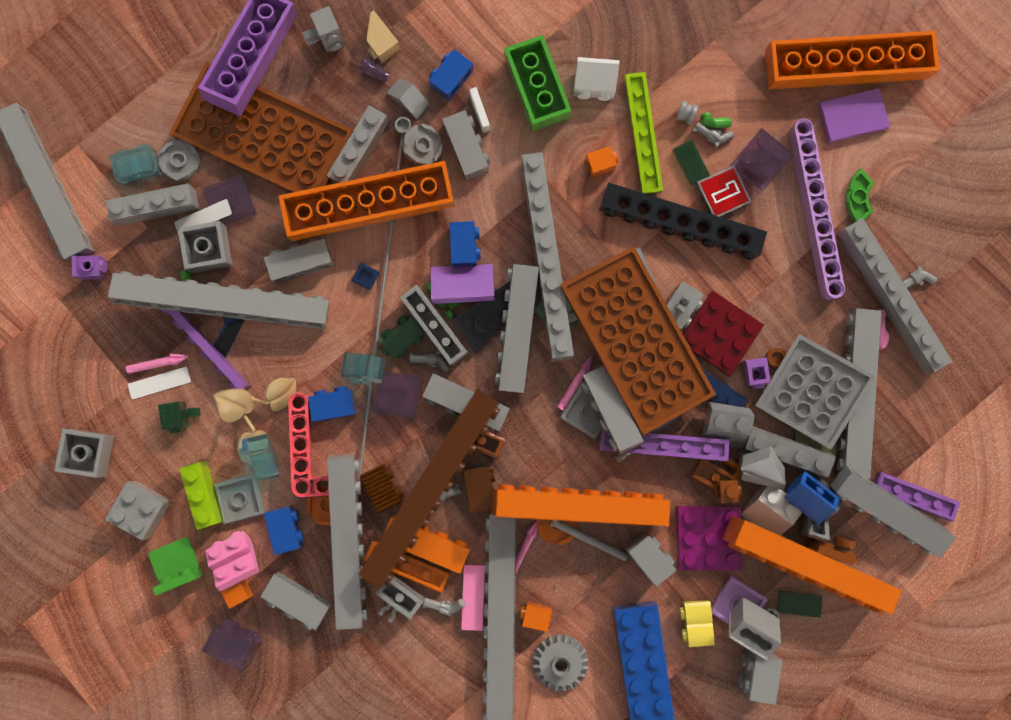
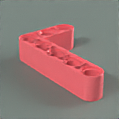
M294 393L288 402L292 492L298 497L329 496V489L326 492H321L318 488L321 481H328V476L313 477L309 400L302 393ZM303 398L305 401L304 406L299 409L295 408V400ZM298 419L305 420V427L303 429L297 430L295 428V422ZM305 440V449L298 451L296 449L297 441ZM304 460L307 463V468L304 472H298L296 465L299 461ZM304 481L307 483L308 489L305 493L301 494L297 490V485Z

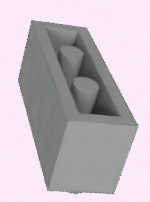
M464 110L443 118V126L465 180L467 181L487 173L490 160L487 153H482L480 147L483 146L480 135H475L474 133L475 123L472 116H467Z
M320 237L310 239L309 243L304 245H291L288 250L282 252L281 250L272 251L269 253V256L264 257L270 279L275 284L335 266L327 241Z
M280 572L273 575L261 595V598L265 599V604L272 608L278 607L290 619H298L301 621L300 624L308 630H316L332 606L330 602Z

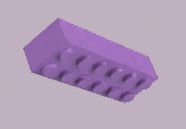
M288 0L247 1L198 86L204 101L241 117L297 17L293 2Z

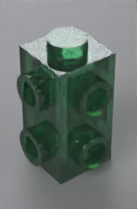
M410 314L407 316L403 315L396 321V325L392 329L387 328L379 335L381 338L377 341L381 346L378 348L385 357L389 355L393 359L396 357L400 358L407 352V348L411 344L419 343L423 339L422 335L426 332L414 316Z

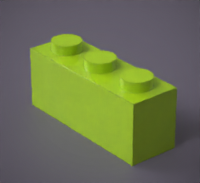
M207 461L179 468L196 529H202L223 522Z

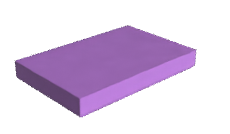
M880 88L819 103L829 143L885 130L890 127Z
M493 264L431 267L432 304L495 300Z

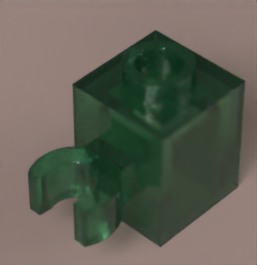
M178 401L158 405L161 430H169V434L182 432V428L189 427L188 418L201 416L200 408L186 409V402Z

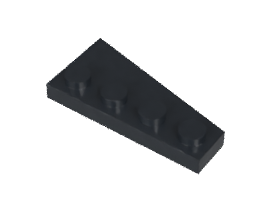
M510 281L494 291V301H478L453 318L475 353L503 324L502 313L503 310H507L508 303L504 302L505 289H509Z

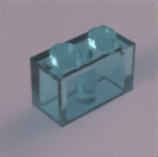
M141 144L136 146V149L118 150L116 154L109 155L114 177L121 184L162 174L158 165L157 151L150 145Z
M345 352L340 377L347 378V383L372 386L373 383L381 384L386 358Z
M268 434L242 439V448L239 449L242 462H246V472L248 475L251 474L254 482L279 477L278 459Z

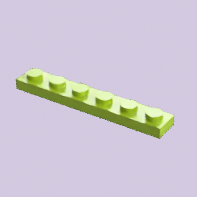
M646 72L625 74L624 79L641 193L648 195L662 193L663 186Z

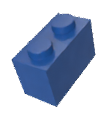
M455 49L450 54L447 53L443 57L440 67L438 69L435 68L429 75L430 88L447 101L453 98L474 71V64Z
M474 221L449 222L452 266L477 265V260H481L480 247H476V240L480 239L479 227H475Z
M347 386L334 388V392L326 393V390L313 392L314 396L308 397L312 422L357 415L353 390H347Z
M806 471L788 486L784 496L791 505L797 507L818 525L836 511L840 499Z
M289 506L264 513L274 555L303 547L302 543L305 542L303 531L299 530L297 522L300 521L297 509Z

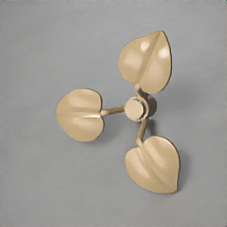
M279 378L272 381L265 391L267 400L256 399L244 389H230L213 394L217 412L223 421L233 422L243 417L251 429V433L242 434L237 443V452L243 462L248 463L255 460L266 450L269 443L268 435L264 431L259 430L255 432V428L246 413H250L253 410L254 402L264 405L269 404L273 411H280L286 408L289 398L296 393V380L294 378Z

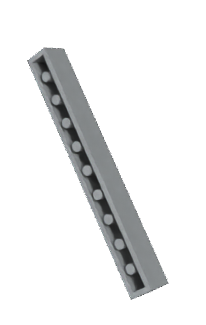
M543 152L522 154L521 170L536 267H539L538 283L550 362L571 360L574 353L565 295L560 288L563 282Z
M121 271L120 274L112 273L108 298L113 304L326 329L329 311V300L322 296L310 298L304 297L300 293L286 295L276 290L262 292L259 288L246 290L236 285L222 287L213 282H208L207 285L198 284L194 280L182 282L172 277L158 279L149 274L134 276L132 273Z
M490 514V518H486V531H489V540L485 542V552H489V561L485 562V574H489V581L485 582V596H488V604L484 606V617H488V626H484V639H488L487 647H484L483 654L484 661H487V669L483 671V683H487V691H483V705H486V713H483L482 720H514L517 518L496 517Z

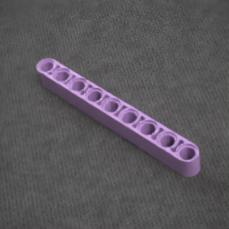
M802 118L790 128L789 137L820 295L824 300L832 301L844 294L845 285L813 124L810 120ZM797 127L802 128L805 134H801ZM801 147L807 148L808 154H805ZM805 166L812 169V174L807 173ZM809 186L816 189V194L810 192ZM813 206L819 208L820 214L814 212ZM817 226L823 228L824 234L818 232ZM821 246L827 248L828 254H824L821 251ZM825 266L831 268V275L826 273ZM829 286H833L835 288V295H832L829 292Z

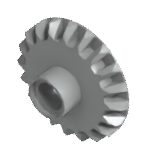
M561 634L550 636L543 640L535 650L533 657L535 675L547 689H552L555 692L573 690L585 678L588 670L587 653L581 643L571 636ZM558 660H565L567 662L566 666L562 669L556 668L555 664Z

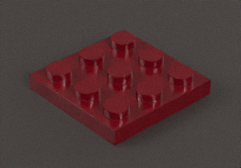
M712 290L684 331L683 336L695 355L730 377L764 324Z

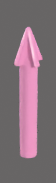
M170 354L169 357L126 366V371L130 374L171 364L177 365L188 358V355Z
M590 356L579 366L578 373L557 405L559 409L565 410L581 384L583 375L590 372L593 356Z
M538 520L525 532L527 534L516 554V573L534 537L536 538Z

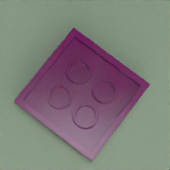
M677 506L679 571L743 570L742 553L728 547V542L722 540L731 516L742 519L741 506Z

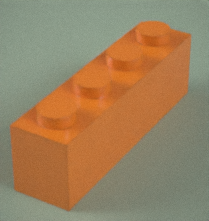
M392 516L390 518L387 528L389 527L395 516ZM426 526L424 531L420 529L416 535L419 538L412 549L408 547L406 552L460 574L470 551V547L467 546L468 543L458 538L453 541L448 538V534L439 530L436 533L429 531V526Z

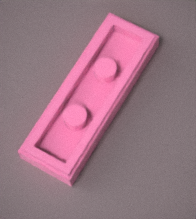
M464 564L463 600L465 606L462 608L461 630L483 631L485 565Z

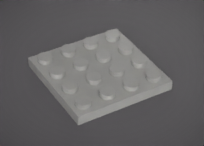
M799 334L772 377L771 383L767 385L755 406L831 450L876 376Z

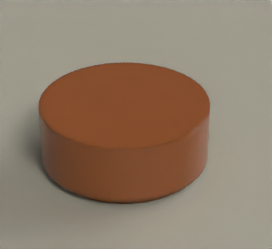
M781 348L770 349L765 355L768 366L772 369H778L786 356V352Z
M836 535L834 539L835 545L850 550L856 548L857 541L839 535Z

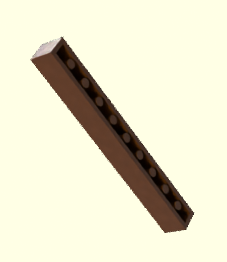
M479 389L476 390L360 570L359 576L379 589L384 585L389 586L395 576L392 574L395 567H401L407 557L404 553L408 547L412 549L419 539L416 537L420 529L424 531L431 520L428 518L432 510L436 512L442 503L440 497L443 492L448 493L453 486L452 478L455 474L460 475L466 464L463 461L466 456H472L477 448L475 442L479 437L483 438L489 429L486 425L490 419L495 420L501 411L498 408L499 402Z

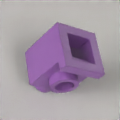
M99 255L72 256V277L80 280L105 279V273L108 270L105 258Z
M767 358L741 362L746 386H752L753 390L765 388L764 384L771 383ZM753 371L757 372V378H753Z

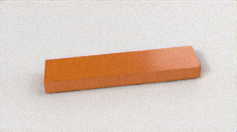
M372 540L364 561L368 560L378 544L377 541ZM404 553L407 556L400 568L396 566L393 573L442 593L450 572Z

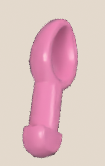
M878 309V311H881L879 349L882 350L885 349L889 342V333L886 330L885 324L886 311Z

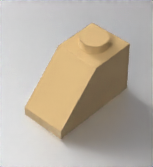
M373 10L370 13L366 40L369 48L367 51L373 60L378 59L382 64L400 51L398 40Z

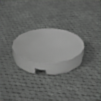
M426 124L415 125L409 128L403 136V153L415 165L432 164L442 154L443 143L438 131L432 126Z
M172 140L165 144L159 153L158 165L162 173L172 180L186 181L194 177L199 170L201 164L200 154L193 145L185 141Z

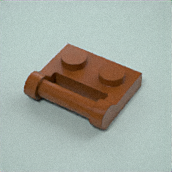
M728 457V462L720 461L734 469V473L730 474L708 462V460L700 459L691 477L715 490V480L737 479L739 481L741 477L739 462Z
M817 539L814 542H806V548L847 564H854L857 561V555L852 551L844 552L833 544Z

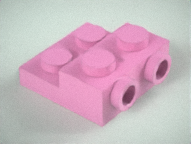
M244 531L233 532L230 538L224 541H216L211 544V548L205 550L208 567L213 570L215 585L220 592L259 572L252 539Z

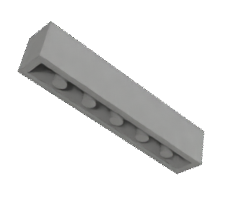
M513 264L512 268H508L507 281H510L509 289H505L504 302L508 303L507 310H503L502 322L505 323V329L500 332L499 343L503 344L502 352H498L497 356L500 372H496L494 385H498V390L524 393L539 267Z
M847 465L844 466L831 483V487L835 490L834 494L842 501L849 500L852 502L851 505L858 511L863 512L865 510L870 513L869 517L874 521L886 523V527L895 534L898 532L902 533L905 540L913 545L918 543L921 545L920 548L930 556L934 553L941 558L956 539L947 528Z

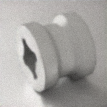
M683 100L676 120H684L687 124L692 125L699 106L689 105L687 101Z

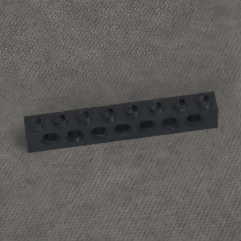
M609 182L599 209L606 216L615 217L616 215L622 217V220L628 223H641L647 229H661L662 233L671 236L677 234L686 241L693 242L696 240L702 242L701 245L705 247H719L722 252L728 254L735 252L741 254V257L747 260L756 259L761 255L767 231ZM623 200L627 203L628 207L625 209L620 208L617 202ZM640 206L645 207L647 214H640L637 208ZM657 213H664L667 216V220H659ZM677 219H684L686 227L679 226ZM697 225H703L706 228V233H700L697 230ZM717 231L724 232L726 238L720 239L717 236ZM737 237H742L745 240V246L738 244Z

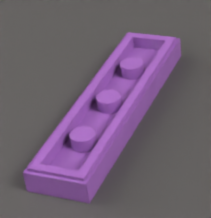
M878 472L875 484L914 508L954 522L960 505L959 501L883 472Z

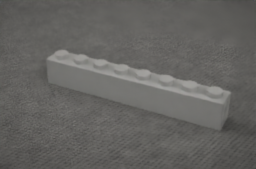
M14 103L0 110V132L6 138L4 143L14 155L13 162L21 169L23 174L21 178L32 192L30 197L40 209L39 215L49 227L48 234L58 246L56 249L57 253L62 259L72 262V256L74 255L88 256L94 253L93 246L26 109Z
M862 218L838 232L839 238L923 373L936 372L953 362L865 220Z
M856 308L849 311L846 317L848 334H846L844 341L845 346H847L844 359L876 377L842 431L841 438L838 439L837 448L840 450L839 459L836 461V470L839 474L844 466L847 465L870 479L881 311Z
M355 454L329 455L327 464L336 630L362 628L363 620H367V607H363L362 600L366 599V587H362L361 579L364 578L358 575L363 567L361 566L360 558H364V545H360L359 537H363V524H359L358 516H362V503H358L357 494H361V482L356 479V473H360V461L355 459Z

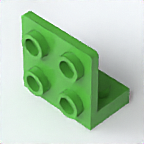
M189 537L148 553L159 582L158 586L152 588L155 596L203 576Z

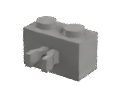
M329 6L310 14L315 28L302 32L308 46L318 40H322L326 52L337 51L345 45Z
M683 281L677 286L666 303L680 330L688 327L692 321L690 315L693 310L695 312L699 310L703 303L701 298L704 295Z
M394 576L388 587L384 585L376 593L377 596L388 603L378 614L382 616L384 611L389 610L391 606L394 607L391 612L392 616L388 620L391 623L396 617L397 610L411 620L425 599L396 576Z

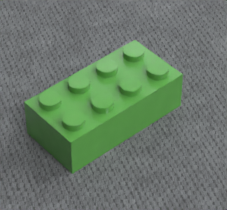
M541 35L504 48V59L531 131L534 132L570 119L572 110L544 36Z

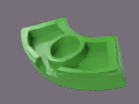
M862 168L852 176L845 196L846 208L853 223L862 218L865 220L874 212L868 198L874 182Z

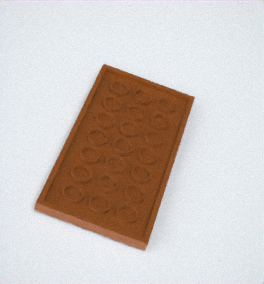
M208 62L204 64L169 133L171 136L292 193L329 184L330 180L327 174L353 133L352 129L260 86H257L240 117L202 99L198 86L211 66Z
M634 246L560 285L609 378L628 408L641 436L716 395Z

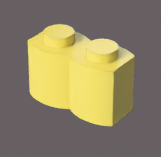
M710 601L682 602V607H679L680 620H684L685 629H681L682 641L686 642L688 647L715 645Z

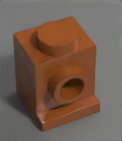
M737 479L715 480L716 502H739L742 491Z

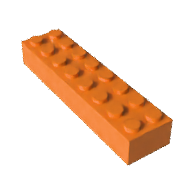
M935 30L771 41L765 49L768 90L927 80L940 71Z
M445 161L279 195L286 235L291 241L454 207Z
M498 484V488H493L491 514L496 517L669 526L670 500L664 499L662 494L645 493L644 497L642 493L624 491V495H621V492L604 490L603 494H600V491L593 489H583V493H579L578 489L562 488V492H559L554 487L541 486V490H536V487L520 485V489H514V486L509 484Z
M731 516L722 540L728 542L727 546L881 615L884 614V611L893 615L902 590L734 516Z

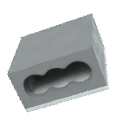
M742 597L729 613V637L768 660L781 645L780 620L750 600Z

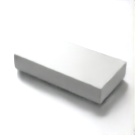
M474 87L469 89V97L481 131L484 134L490 131V124L478 90Z

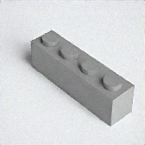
M370 105L367 107L327 174L331 183L336 184L355 180L389 125L386 114Z
M189 184L106 200L109 221L118 226L199 210L196 190Z
M415 285L400 297L451 366L469 354L418 285Z
M602 366L584 374V382H581L582 388L586 394H590L592 398L590 404L594 412H599L602 418L599 422L603 431H608L611 437L608 441L613 451L617 450L620 455L642 445V436L605 368Z
M432 374L422 397L427 399L425 403L436 408L440 404L446 407L445 412L456 416L457 413L461 414L475 392ZM502 404L498 406L501 409L495 420L490 419L486 425L489 427V432L494 433L495 430L500 432L510 408Z
M752 426L751 435L744 445L745 449L750 451L761 450L771 445L780 461L829 477L836 459L830 452Z

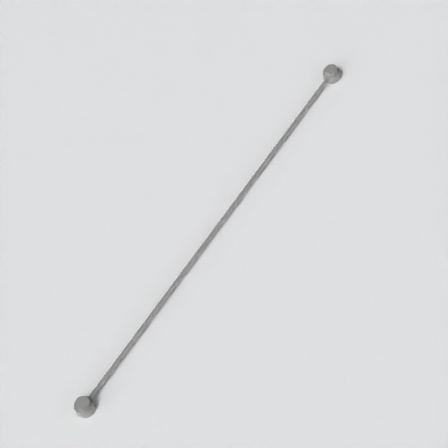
M400 117L395 122L396 131L401 135L397 171L400 170L403 136L412 127L411 121L407 117ZM393 220L390 221L360 454V473H358L357 481L361 479Z

